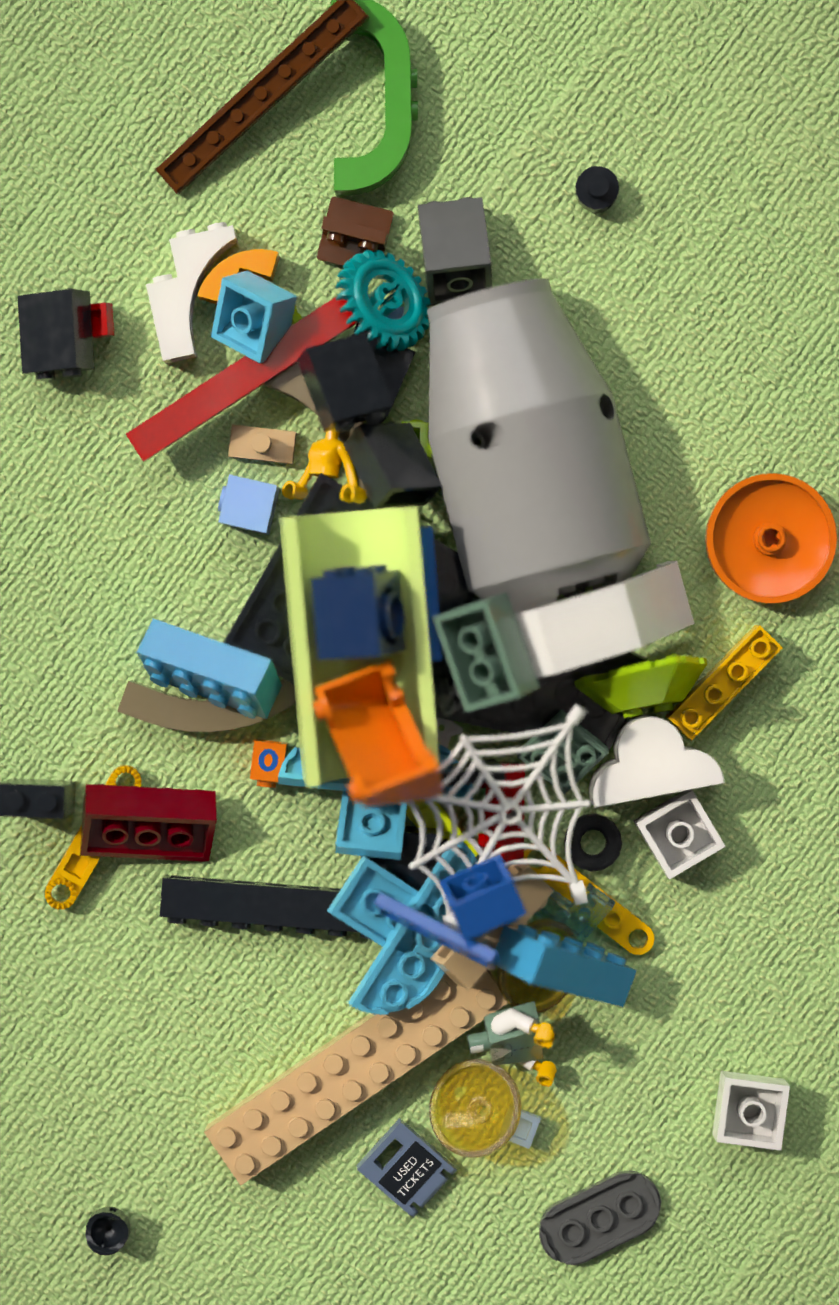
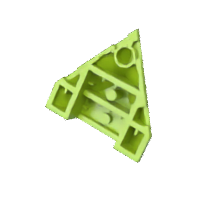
M674 655L663 660L649 661L612 670L609 673L583 677L575 681V687L611 714L623 713L624 718L643 715L642 709L653 708L654 713L672 711L673 704L682 702L708 663L707 658L680 657V655Z

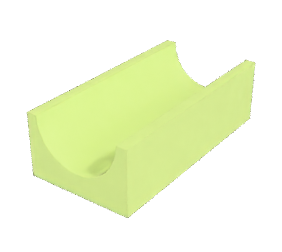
M417 506L280 517L302 778L306 787H317L329 781L349 778L326 721L322 720L319 722L312 703L318 701L314 688L389 659L396 671V683L402 689L405 703L426 749L428 748L430 753H433L438 766H440ZM387 564V571L399 570L401 600L405 612L404 637L406 650L379 657L318 660L311 579L323 577V570L342 567L360 568Z

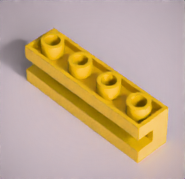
M754 625L689 691L685 699L679 702L665 717L687 739L692 741L783 647L760 625Z

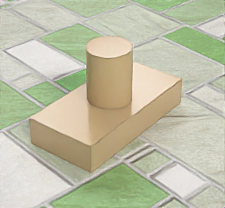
M232 424L228 457L293 465L297 433L294 431Z

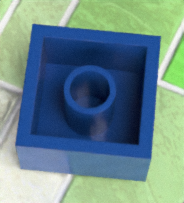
M500 854L439 881L465 941L471 938H481L489 930L501 925L513 924L521 916L527 914L513 879Z

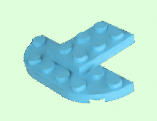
M438 743L439 764L441 765L449 758L451 751ZM295 747L291 750L282 763L278 784L306 787L302 778L300 747L298 749ZM454 759L450 764L459 763V761ZM350 777L329 781L317 787H309L343 791L335 853L401 860L407 802L363 807L361 802L354 804L347 784L352 783ZM473 784L462 785L452 797L463 799L473 788ZM454 786L444 787L443 795L446 796Z
M462 842L456 845L468 857L472 866L477 864L478 860L465 843ZM452 849L447 850L441 855L456 873L467 869L464 861ZM362 856L327 911L383 947L348 1001V1004L366 1013L387 1015L390 1012L405 1008L410 1009L423 1001L435 989L445 972L430 959L442 945L380 914L375 906V900L379 893H382L442 924V916L446 915V907L441 891L429 876L420 890L417 891L368 858ZM439 862L436 863L431 871L439 880L451 876Z

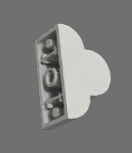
M641 715L628 719L618 732L613 743L615 759L603 763L594 772L589 784V797L594 807H600L724 783V779L717 762L711 756L698 749L684 746L680 733L671 723L653 715Z

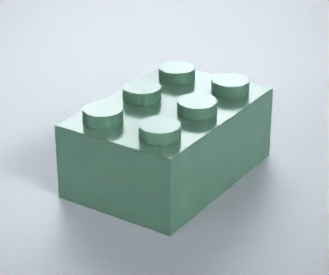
M507 592L451 609L433 617L465 712L518 698L539 688Z

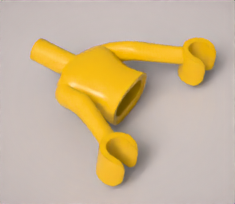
M336 430L326 432L324 439L318 440L311 445L308 452L309 463L298 483L287 481L283 485L282 495L284 497L303 500L308 495L306 486L312 476L318 477L322 473L329 478L337 479L339 478L340 466L343 462L348 484L341 490V499L348 503L354 502L358 504L366 500V490L359 487L355 467L344 447V443L338 440L339 433Z

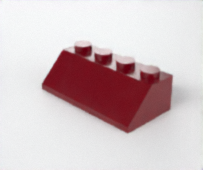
M86 784L82 812L80 856L209 862L217 822L216 791Z

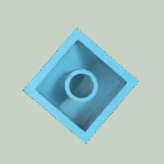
M248 270L223 277L211 337L254 361L263 363L290 328L297 296Z

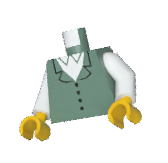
M535 1001L488 1014L484 1017L485 1031L467 1035L471 1054L489 1051L493 1065L518 1063L530 1071L533 1069L538 1071L536 1081L546 1087L552 1086L557 1072L556 1066L553 1062L543 1061L541 1063L539 1060L543 1059V1047H552L555 1033L550 1024L540 1023Z

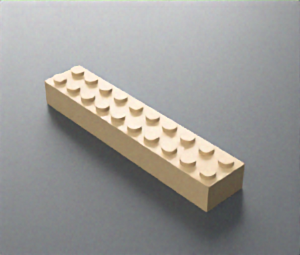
M489 969L485 971L482 981L472 986L470 990L456 984L445 973L435 989L414 1007L390 1012L387 1015L368 1014L207 1124L204 1133L241 1186L483 1021L486 1015L494 1013L508 1004V997Z

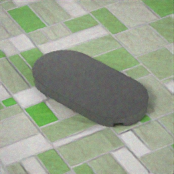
M626 1170L608 1176L554 1203L545 1211L539 1224V1237L544 1251L556 1261L558 1260L568 1265H579L644 1234L654 1226L661 1209V1198L658 1189L646 1175Z

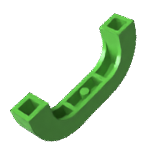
M331 0V6H332L337 0ZM355 0L369 16V19L353 34L372 40L379 47L384 57L385 132L379 145L370 153L360 157L334 158L335 196L364 194L388 182L405 161L411 143L412 121H418V101H411V88H417V68H411L410 48L406 34L392 13L373 0Z

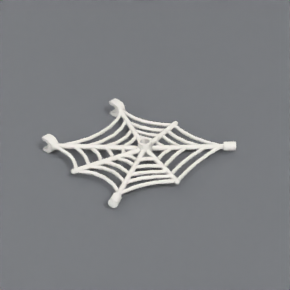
M575 704L566 717L567 723L540 730L497 736L467 737L462 735L460 737L461 742L449 758L439 766L440 772L443 771L455 759L463 747L466 748L467 752L458 766L442 782L443 788L462 770L470 756L473 762L462 779L446 796L440 795L425 800L433 810L437 821V839L433 850L424 856L422 854L426 844L425 823L416 804L413 801L407 802L412 807L420 826V846L416 860L411 862L409 867L412 870L418 868L426 873L441 891L446 907V915L442 916L444 925L460 932L440 885V880L423 864L435 858L451 875L456 874L455 870L440 856V854L452 849L464 861L467 868L472 867L468 857L456 846L465 840L479 853L480 858L477 864L505 851L521 848L540 850L549 861L522 859L508 861L504 864L506 867L525 864L553 867L562 876L528 874L512 877L513 882L529 879L569 883L571 898L574 899L575 906L588 902L583 881H578L571 859L572 833L582 808L591 806V802L583 800L571 765L572 729L574 725L577 726L587 712L581 706ZM561 730L555 740L527 747L476 751L470 743L513 740ZM565 737L566 768L571 787L578 801L566 802L558 783L556 772L557 749ZM549 747L540 762L528 765L485 766L479 757L515 754ZM550 759L553 785L560 803L551 802L543 782L541 772ZM477 766L481 774L470 792L463 799L452 797L467 781ZM535 768L529 778L513 782L495 781L490 772H512ZM485 778L491 788L487 797L481 802L470 800L478 791ZM536 779L546 804L534 805L530 788ZM524 784L514 799L506 798L499 788ZM494 794L499 800L498 805L488 803ZM524 796H526L529 806H518ZM432 801L444 803L451 818V839L441 846L443 822L437 807ZM452 805L464 806L468 817L467 831L457 836V819ZM471 808L477 809L479 814V822L475 827H473ZM576 808L566 838L568 872L557 859L555 840L558 825L565 809ZM513 809L512 812L506 813L508 810ZM483 810L498 812V814L484 821L485 815ZM559 810L553 823L550 851L543 843L544 824L549 811ZM535 812H543L537 837L533 832ZM522 813H530L528 825L521 819ZM499 822L494 833L487 829L493 824ZM507 824H517L523 831L502 834ZM479 832H483L490 837L484 851L472 838V836ZM510 837H528L535 844H514L501 847L492 852L498 840Z

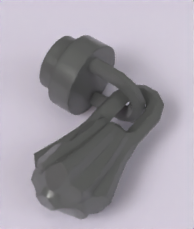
M438 677L432 679L434 703L439 706L443 715L448 717L463 707L462 701L460 700L456 705L454 699L455 696L460 698L455 681L449 687L448 678Z

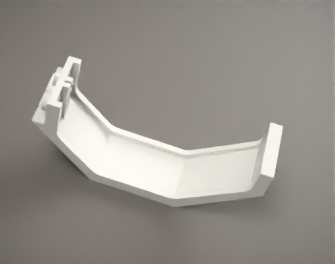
M677 561L657 564V568L609 587L539 608L514 613L536 678L557 674L644 647L694 624Z

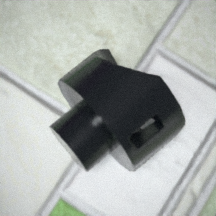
M602 166L590 167L584 170L578 177L574 189L575 197L584 209L592 213H602L610 209L615 203L619 192V182L615 174L608 168Z
M115 1207L98 1209L91 1215L86 1225L85 1236L87 1244L93 1252L99 1255L109 1256L118 1252L125 1245L130 1235L128 1217L122 1210Z

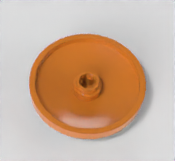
M767 473L755 475L736 483L720 497L708 519L705 543L708 559L715 574L731 591L754 602L782 603L794 600L808 593L824 578L834 559L837 532L829 506L814 488L804 481L789 475Z

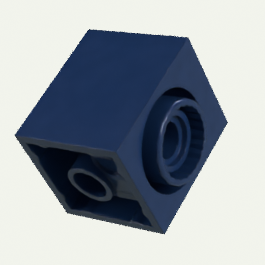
M387 564L360 568L342 567L323 570V577L311 579L318 660L379 657L406 650L404 637L405 612L401 600L399 570L387 571Z

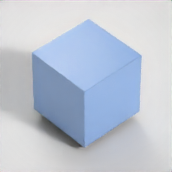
M229 474L227 486H223L220 495L218 511L221 513L218 522L269 535L280 488L277 485Z

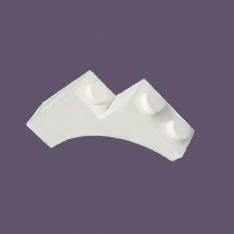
M220 222L207 226L208 231L195 233V229L177 232V238L169 239L177 278H172L171 274L154 277L153 283L146 284L162 360L166 364L197 357L192 324L196 295L205 274L212 264L226 250L238 243L233 225L227 226L226 222Z

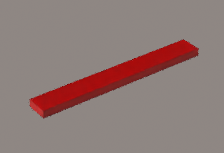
M334 297L290 326L265 362L258 363L244 356L126 433L127 438L142 461L146 462L298 362L297 359L305 348L327 343L357 324L358 321L346 324V321L352 315L351 311L340 312V309L348 302L344 299L336 300V297Z

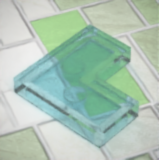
M589 883L585 888L588 899L587 903L575 906L574 901L572 903L554 890L548 897L547 904L540 911L535 912L534 915L562 936H568L584 942L612 910L615 901Z

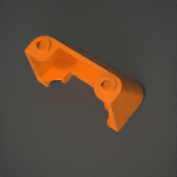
M390 659L314 688L318 701L313 702L312 705L319 722L325 720L352 782L347 784L354 804L361 802L363 807L427 800L444 794L439 766L433 753L431 754L429 749H426L405 703L402 689L396 683L395 676L397 675Z

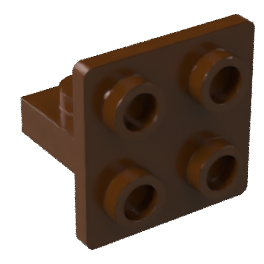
M332 197L327 216H324L321 226L322 236L317 259L343 266L357 253L362 254L366 250H371L373 253L377 250L385 252L394 216L393 211Z

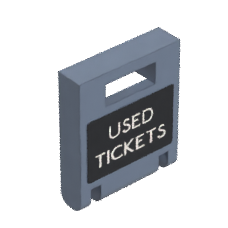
M401 1118L393 1124L357 1164L359 1172L413 1218L418 1214V1210L412 1203L415 1202L423 1208L448 1181V1177L441 1171L445 1169L452 1175L457 1171V1168ZM396 1139L403 1146L382 1168L381 1163L376 1158Z

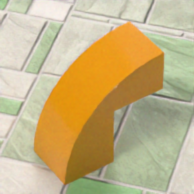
M253 249L239 252L226 258L208 274L197 296L200 300L217 305L222 278L247 270L261 278L273 281L280 259L279 252Z

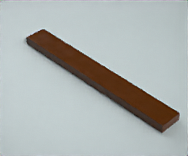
M337 0L155 170L174 192L179 195L369 19V16L355 0Z

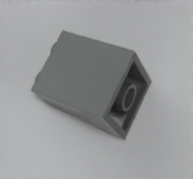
M464 197L459 200L445 202L431 201L427 204L418 205L427 293L431 305H438L460 296L492 288V266L482 197Z

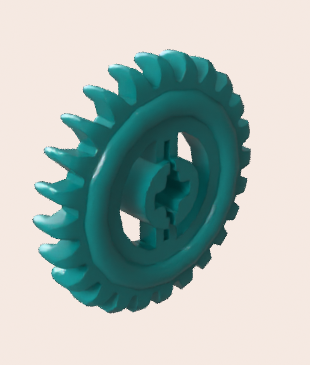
M366 250L362 254H355L343 265L344 269L338 274L339 278L344 279L340 280L335 287L345 290L336 297V300L344 299L348 302L340 309V312H352L346 324L358 321L359 326L354 333L355 335L366 330L368 331L367 337L369 342L377 337L376 349H380L387 342L388 352L393 351L397 346L398 351L412 347L425 336V330L430 326L427 307L431 305L429 298L424 297L427 289L420 286L419 283L422 281L420 276H413L414 269L411 266L408 268L404 267L405 262L401 258L395 261V257L391 253L384 255V252L381 250H377L374 253L371 250ZM372 279L388 281L382 283L368 294V286ZM393 289H395V290L392 292V294H390L388 297L385 298V296H386L389 292H391ZM404 302V312L401 318H387Z

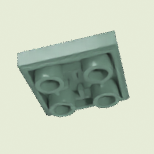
M560 710L541 729L567 723L566 717L568 714ZM580 724L573 726L571 737V765L575 782L577 783L609 753L608 747ZM561 730L533 736L522 747L555 740ZM566 737L557 749L556 761L558 783L563 794L572 788L566 768ZM549 747L517 753V758L526 765L540 762ZM550 759L541 773L542 777L553 785Z

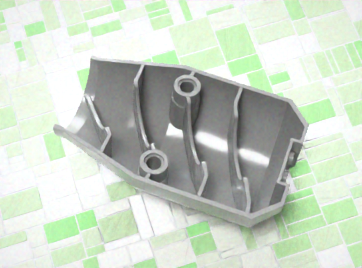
M540 278L504 284L460 296L427 310L430 321L429 443L438 477L442 484L441 489L468 591L480 599H486L507 592L513 611L517 613L557 602V596L563 593L590 586L595 591L630 579L650 547L651 540L614 397L553 295L549 279Z

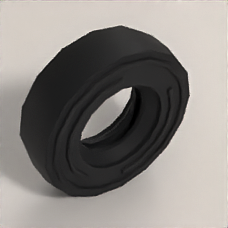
M596 813L585 814L577 818L571 840L572 863L580 869L591 872L604 870L613 865L619 857L622 848L621 833L616 824L606 816ZM567 829V831H566V835H565V839H564L565 851H566V838H567L568 829ZM589 830L600 831L606 841L602 852L595 855L587 854L581 847V838Z

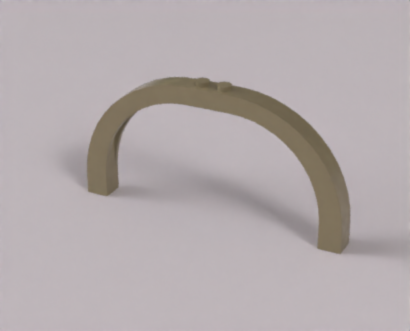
M298 363L262 385L297 400L317 414ZM363 422L355 424V427L363 424ZM354 428L339 433V440L345 443L353 433ZM356 471V476H357L358 485H359V487L365 489V487H364V485H363V483H362V481H361V479H360V477H359V475H358V473H357V471ZM367 493V498H366V499L369 500L370 502H372L371 499H370V497H369V495H368V493ZM285 679L281 680L282 687L267 719L296 703L294 684ZM133 680L128 681L117 710L120 713L151 724L188 732L232 730L265 720L258 716L254 719L248 718L240 714L236 708L230 706L220 708L209 701L183 698Z

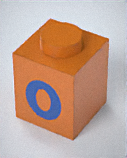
M261 739L254 740L250 779L257 780V786L276 788L280 768L287 757L288 743Z

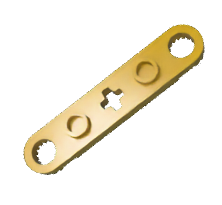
M121 765L112 771L105 785L117 786L116 779L118 775L125 772L133 775L135 779L134 786L141 787L142 779L136 768L130 765ZM82 825L45 888L47 903L57 910H64L73 905L101 858L99 856H80ZM66 885L70 890V897L65 901L55 900L51 893L54 886Z
M524 849V859L528 858L529 853L533 851L532 849ZM556 854L557 859L569 872L567 861ZM542 865L541 867L533 868L530 866L537 874L562 876L553 867ZM574 868L578 881H583L586 893H589L590 890L594 892L593 899L596 901L594 905L587 903L584 907L581 905L575 906L574 899L571 898L569 883L544 880L554 890V894L628 952L634 955H642L653 947L654 934L651 928L576 868ZM636 929L645 931L647 935V941L641 947H634L629 943V935Z

